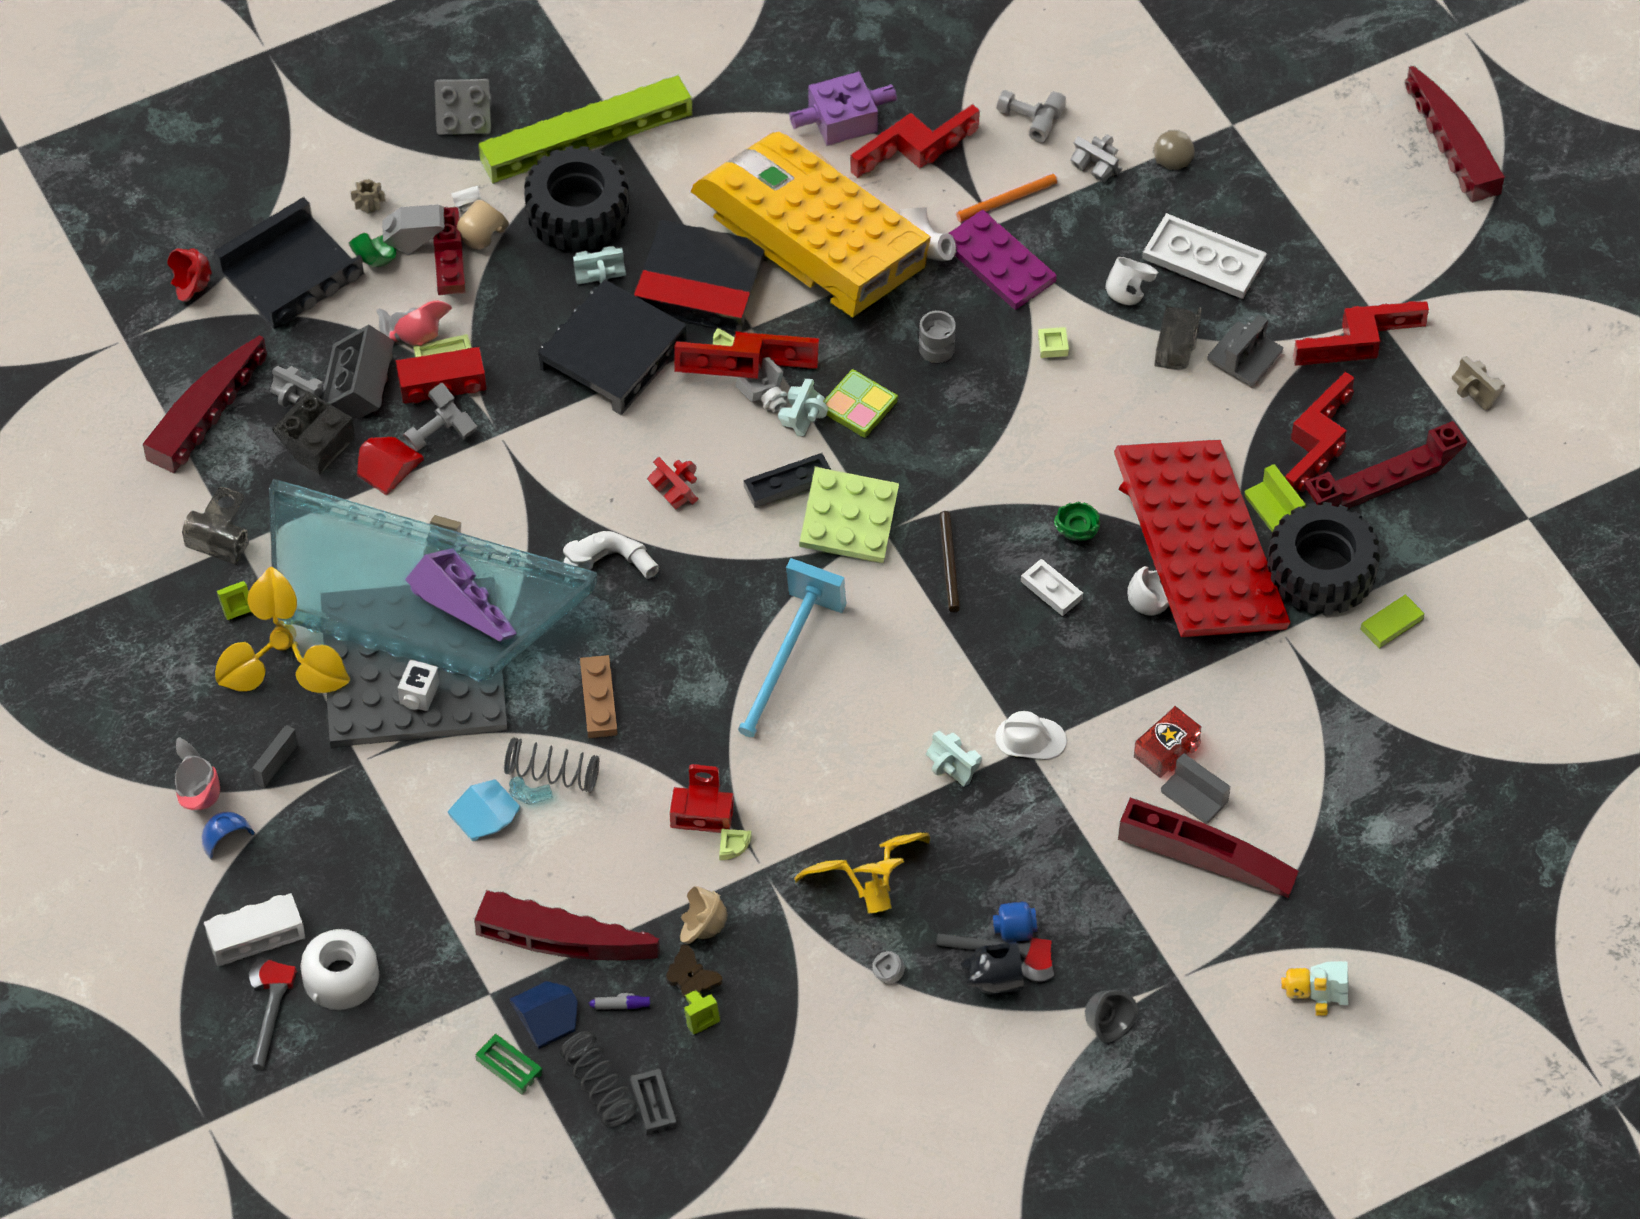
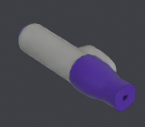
M620 993L617 997H597L591 1000L589 1005L595 1008V1010L638 1009L650 1007V997Z

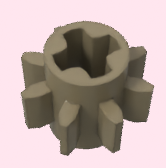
M370 179L356 182L357 190L351 191V200L354 201L355 209H361L367 214L380 210V202L386 201L385 191H382L381 183H375Z

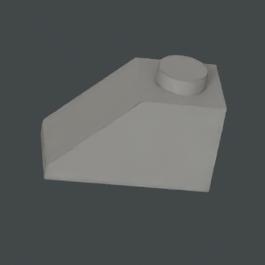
M424 205L398 208L383 220V242L408 255L444 229V207L441 205Z

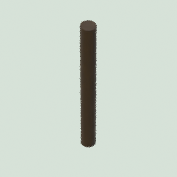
M942 511L939 513L948 610L950 612H957L960 610L951 514L949 511Z

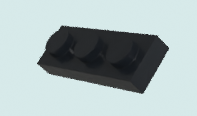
M819 453L743 480L744 488L754 508L810 489L815 467L829 470L831 468L823 453Z

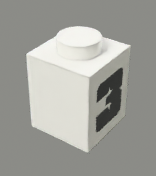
M410 659L398 686L400 704L409 709L428 711L440 684L438 667Z

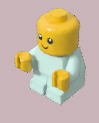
M1329 961L1312 966L1311 970L1308 968H1289L1286 971V977H1281V989H1286V995L1291 999H1307L1311 995V999L1317 1001L1315 1004L1316 1015H1328V1003L1339 1002V1005H1348V961Z

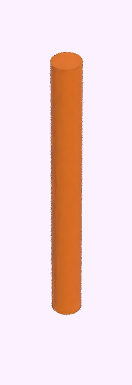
M1050 174L956 212L959 222H963L982 209L987 212L1057 184V178L1055 174Z

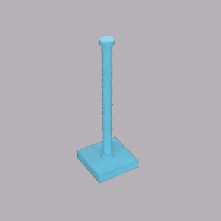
M790 558L786 566L789 595L803 599L745 722L741 723L738 728L741 734L747 737L755 736L757 731L755 727L814 604L843 613L847 604L844 577Z

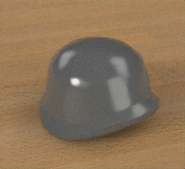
M1118 990L1101 991L1094 994L1089 999L1085 1008V1020L1088 1026L1095 1032L1100 1041L1106 1043L1115 1041L1123 1036L1132 1027L1138 1015V1006L1134 998L1128 993Z

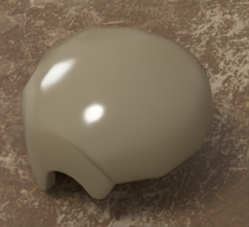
M1168 130L1159 136L1154 144L1153 152L1158 164L1170 170H1180L1188 166L1192 161L1195 149L1193 141L1186 133L1180 130Z

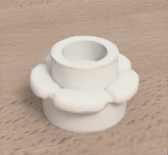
M780 387L769 389L761 397V401L764 404L763 408L767 411L772 410V412L780 411L787 404L788 394L782 391Z

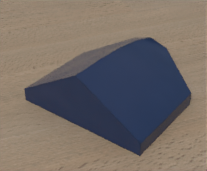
M546 981L510 999V1003L538 1049L575 1032L578 1001L568 986Z

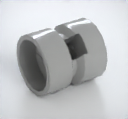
M931 311L920 320L919 352L929 362H945L954 354L956 323L949 313Z

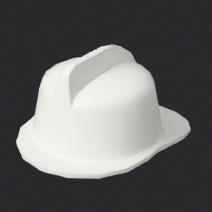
M1019 711L1012 714L1001 723L995 734L996 744L1000 750L1007 755L1040 760L1052 759L1064 751L1067 743L1066 734L1061 726L1054 721L1039 718L1034 713L1028 711Z

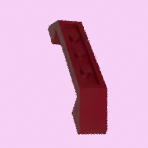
M1454 421L1429 430L1425 445L1335 481L1330 472L1324 473L1305 481L1304 486L1317 505H1323V502L1332 503L1331 506L1339 507V505H1343L1349 509L1439 472L1467 445L1468 441Z

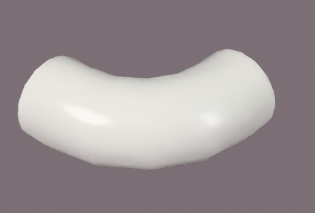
M927 207L899 210L901 216L931 236L927 259L948 261L954 257L956 252L954 238L948 233L939 234L932 230L927 217Z

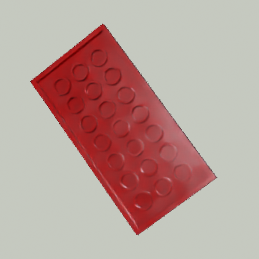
M1221 439L1117 445L1114 455L1128 489L1180 636L1190 637L1286 630L1290 620L1277 586H1274L1271 581V572H1268L1267 567L1268 562Z

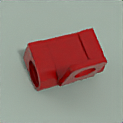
M695 764L689 766V788L674 787L670 806V828L721 833L722 829L731 828L734 793L719 792L718 767ZM700 772L708 773V774H710L712 777H710V778H702V777H699V776L697 775V773H700Z

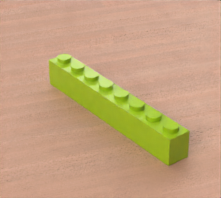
M679 75L665 78L659 82L639 87L621 95H615L598 103L589 104L586 107L566 112L560 116L539 121L531 126L513 130L510 133L479 143L480 161L493 184L528 172L533 165L538 166L537 161L543 156L549 157L550 153L557 149L563 151L565 147L573 146V149H581V146L592 150L692 115V99Z

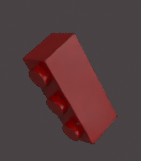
M479 347L396 360L403 404L418 403L431 399L429 392L442 382L452 395L473 394L486 390L485 372Z

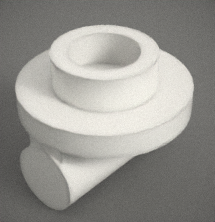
M478 186L451 193L455 207L462 209L463 213L476 200H482Z

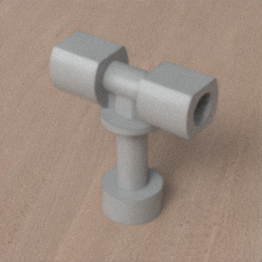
M1003 90L998 99L996 109L1006 114L1010 110H1014L1030 116L1032 125L1029 137L1034 141L1044 142L1052 129V119H1058L1066 106V97L1061 93L1051 92L1044 105L1038 102L1036 106H1032L1015 100V93Z
M442 382L429 392V397L438 407L435 410L437 416L420 429L416 430L412 427L403 435L409 445L415 451H419L426 446L424 439L443 425L446 428L453 426L462 439L475 432L477 425L465 411L463 413L460 412L453 403L454 396Z

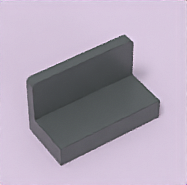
M1183 753L1176 760L1175 773L1161 787V793L1201 822L1208 824L1229 802L1231 786Z

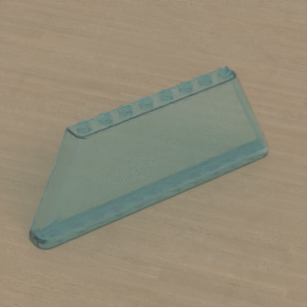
M273 479L269 487L272 567L287 578L297 597V609L294 615L289 619L278 618L279 621H284V624L287 625L294 624L304 627L314 633H325L341 641H352L368 649H379L395 657L402 656L433 665L449 673L467 675L476 681L490 680L587 598L597 584V572L277 479ZM453 548L477 575L473 579L479 588H486L490 594L487 598L490 605H494L502 611L517 634L514 638L498 641L430 604L423 598L416 596L405 578L424 555Z

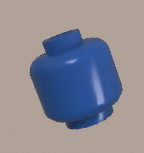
M1027 902L1002 904L999 907V915H993L995 934L1001 933L1004 942L1028 941L1033 937V932H1038L1035 908H1030Z

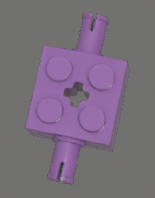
M860 72L808 86L809 108L790 112V122L793 125V129L816 123L827 146L877 132L878 110L876 106L895 102L897 100L896 92L892 84L870 91L867 89Z

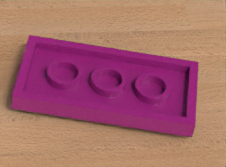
M983 209L948 233L955 240L956 252L954 256L1014 310H1017L1056 282L1057 275Z

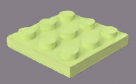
M815 467L799 547L884 563L899 483Z

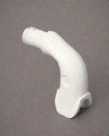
M602 531L595 533L579 542L577 540L569 542L563 549V553L566 556L563 566L573 577L586 574L593 568V563L612 553L624 556L629 563H633L646 579L652 578L659 571V565L649 556L643 544L615 532Z

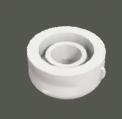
M346 929L324 932L307 945L302 955L301 974L304 988L310 998L323 1007L336 1010L349 1009L366 1001L375 991L379 980L376 952L368 940L357 932ZM337 960L349 961L352 964L342 972L327 970V967Z

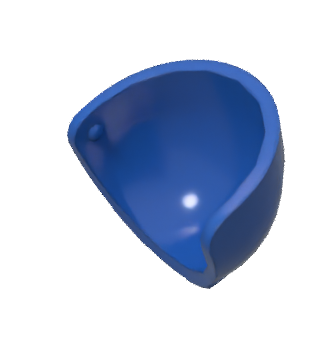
M221 812L211 817L202 831V846L206 855L210 859L213 858V850L216 844L230 832L246 829L251 836L255 835L249 822L243 816L234 812Z

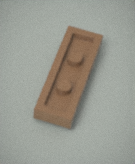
M609 655L580 658L588 738L616 736L617 724Z

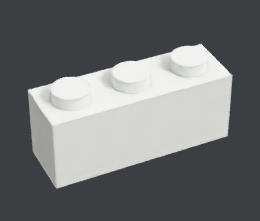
M292 893L285 896H275L269 901L257 905H247L239 911L226 915H216L211 920L204 922L207 938L218 967L305 938L303 923Z

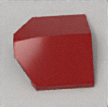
M396 437L369 438L359 448L357 476L387 496L424 460V456Z

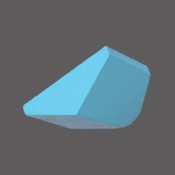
M494 779L471 785L448 810V815L471 841H476L479 837L497 833L509 825L516 813L519 812L520 806L500 783Z

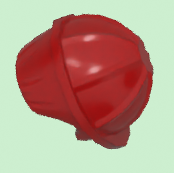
M195 248L175 249L169 254L167 265L174 274L171 285L176 287V294L179 300L183 302L189 301L195 292L203 290L210 281L212 275L210 262L207 257Z

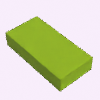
M1405 594L1362 622L1360 630L1380 649L1424 619L1425 613Z

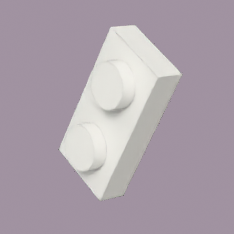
M1042 559L1021 575V582L1062 616L1083 599L1082 591Z

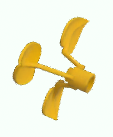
M274 567L267 568L263 575L252 585L247 601L251 612L257 618L262 620L272 618L273 623L277 625L270 634V642L256 654L252 646L246 642H238L229 646L217 662L215 670L216 682L220 686L237 691L253 690L262 683L266 672L265 666L259 658L273 647L277 650H286L292 647L297 661L301 663L296 671V679L303 688L311 692L327 693L344 687L349 683L350 677L345 669L342 658L333 648L322 644L315 645L306 651L304 658L301 656L297 647L298 643L295 641L297 636L296 629L293 625L278 620V618L289 619L294 615L297 609L296 593L290 582L281 572Z
M914 833L889 839L879 844L880 848L885 847L884 860L876 864L870 863L853 869V871L847 864V860H833L815 864L797 874L795 883L810 873L824 872L832 869L844 870L857 888L859 897H865L868 913L891 909L892 906L888 893L890 891L889 875L904 860L901 858L890 859V852L899 845L915 840L929 844L930 835L929 833ZM854 873H872L873 880L865 882V889H863ZM878 874L883 875V881L878 878Z

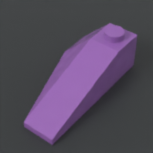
M453 548L424 555L405 578L416 596L423 598L430 604L496 640L504 641L514 638L517 634L498 607L490 605L487 600L490 594L486 588H479L473 580L477 575Z

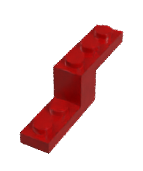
M971 104L934 131L930 130L910 113L850 155V172L856 178H859L864 173L871 172L884 159L891 158L897 150L916 167L921 169L926 164L934 162L946 150L954 148L966 136L974 134L979 128L980 110L974 104Z
M1410 301L1398 304L1345 308L1342 322L1344 336L1333 335L1323 338L1295 340L1293 352L1294 365L1377 358L1380 346L1378 331L1426 327L1429 314L1428 302Z
M736 332L732 346L676 342L674 372L758 379L762 359L769 357L776 365L817 368L819 338Z
M1347 372L1331 385L1293 423L1291 440L1309 452L1285 476L1296 493L1299 491L1304 492L1306 490L1304 482L1312 479L1316 474H1322L1327 468L1329 461L1334 456L1339 457L1346 448L1345 437L1347 430L1331 419L1335 415L1337 408L1341 404L1346 405L1353 397L1354 377Z

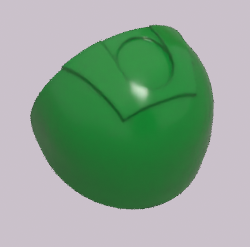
M362 233L348 243L352 252L356 256L360 255L362 262L371 267L387 265L396 257V248L383 242V234L371 239L367 233Z

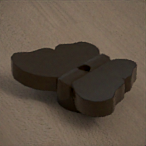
M685 944L681 945L679 953L674 958V963L670 964L669 970L666 973L667 983L671 986H677L681 990L682 997L685 999V995L695 990L701 995L702 992H708L712 988L721 986L723 983L722 975L711 970H703L702 964L696 965V957L693 950Z

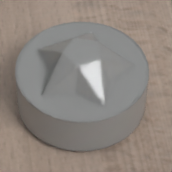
M886 951L880 953L875 958L872 970L880 981L891 984L897 982L902 977L905 965L897 954Z

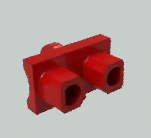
M659 456L653 461L657 468L648 476L647 480L658 492L670 482L674 485L663 497L675 510L687 500L692 505L699 500L684 483L688 481L690 484H694L697 481L694 475L697 467L692 461L682 463L680 460H676L673 464L676 468L675 472Z

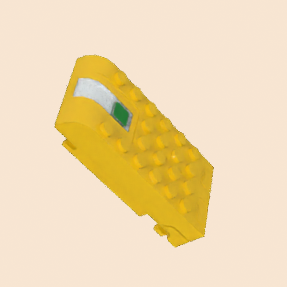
M781 132L770 133L695 182L690 191L717 211L713 215L715 220L736 235L747 237L764 249L765 256L810 288L816 282L834 295L830 302L852 318L925 267L931 240L930 235L788 135Z

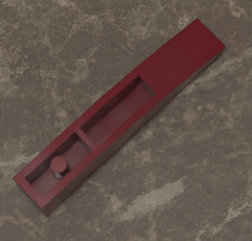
M1414 65L1409 66L1408 75L1404 82L1408 94H1412L1418 113L1423 114L1428 131L1434 134L1439 151L1444 153L1448 160L1450 171L1455 173L1459 179L1461 191L1467 194L1471 203L1500 195L1505 177L1481 134L1448 94Z
M259 335L233 351L209 369L185 391L144 441L143 449L146 461L174 474L181 465L183 466L187 463L190 453L196 445H200L203 442L206 432L212 425L217 424L223 410L227 405H231L234 402L240 388L248 384L254 370L266 360L267 350L264 337Z
M1131 797L1120 820L1118 840L1287 898L1290 896L1299 873L1297 869L1271 854L1224 831Z
M486 890L474 919L477 936L539 953L589 960L658 959L660 955L659 938L654 937L648 932L638 933L628 930L619 924L610 925L599 922L591 916L584 915L581 917L568 913L562 908L542 906L534 900L517 899L502 891L493 892Z

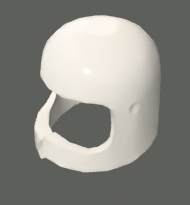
M1118 257L1106 281V291L1118 303L1124 305L1137 304L1144 296L1140 289L1142 281L1152 282V280H1155L1158 272L1147 264L1129 258ZM1128 285L1136 289L1135 295L1127 292Z

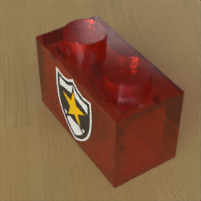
M1174 706L1135 741L1134 758L1161 778L1167 771L1172 772L1175 770L1176 760L1183 753L1192 754L1198 749L1201 744L1202 727L1177 706Z

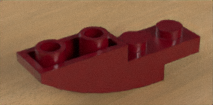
M444 207V229L433 236L438 295L466 293L461 233L457 229L459 221L458 207Z

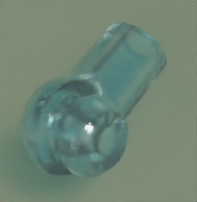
M514 777L509 781V793L511 796L525 804H534L553 798L549 784L531 788L525 785L522 777Z

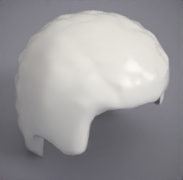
M1144 566L1134 574L1127 589L1128 600L1131 606L1139 613L1156 615L1165 611L1169 603L1163 586L1160 583L1157 570L1148 571L1149 567Z

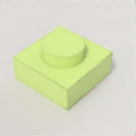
M1066 327L1038 329L1041 358L1065 357L1069 355Z

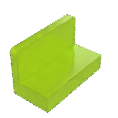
M1275 464L1265 468L1263 482L1245 490L1244 494L1272 532L1275 526L1279 525V520L1284 515H1291V510L1300 506L1304 509L1306 506Z

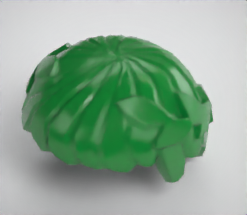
M1079 501L1067 503L1066 506L1059 507L1054 525L1060 535L1069 540L1087 541L1092 539L1098 532L1100 516L1098 511L1088 503H1081Z

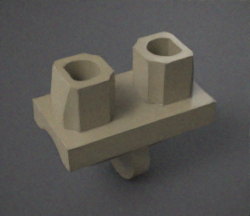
M1468 356L1461 358L1459 368L1451 378L1459 385L1457 394L1462 398L1470 396L1485 411L1492 408L1496 398L1501 396L1505 384L1499 378L1491 379L1486 374V366L1480 360L1473 362Z

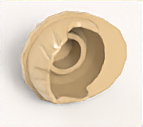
M698 886L692 887L687 893L690 909L681 916L685 924L681 931L680 940L685 944L691 943L696 938L706 939L715 936L717 933H720L727 920V911L719 894Z

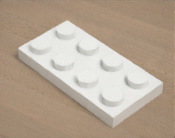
M1166 213L1144 249L1142 259L1243 299L1264 264L1266 253Z

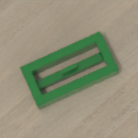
M496 1033L475 1054L477 1062L521 1095L526 1092L528 1085L531 1086L534 1083L536 1077L539 1078L543 1074L542 1067ZM493 1047H498L529 1070L530 1073L526 1074L514 1065L513 1062L494 1050ZM486 1054H488L490 1057H492L494 1060H496L498 1063H500L502 1066H504L506 1069H508L522 1081L518 1080L516 1077H514L512 1074H510L508 1071H506L504 1068H502L500 1065H498L496 1062H494L492 1059L486 1056Z

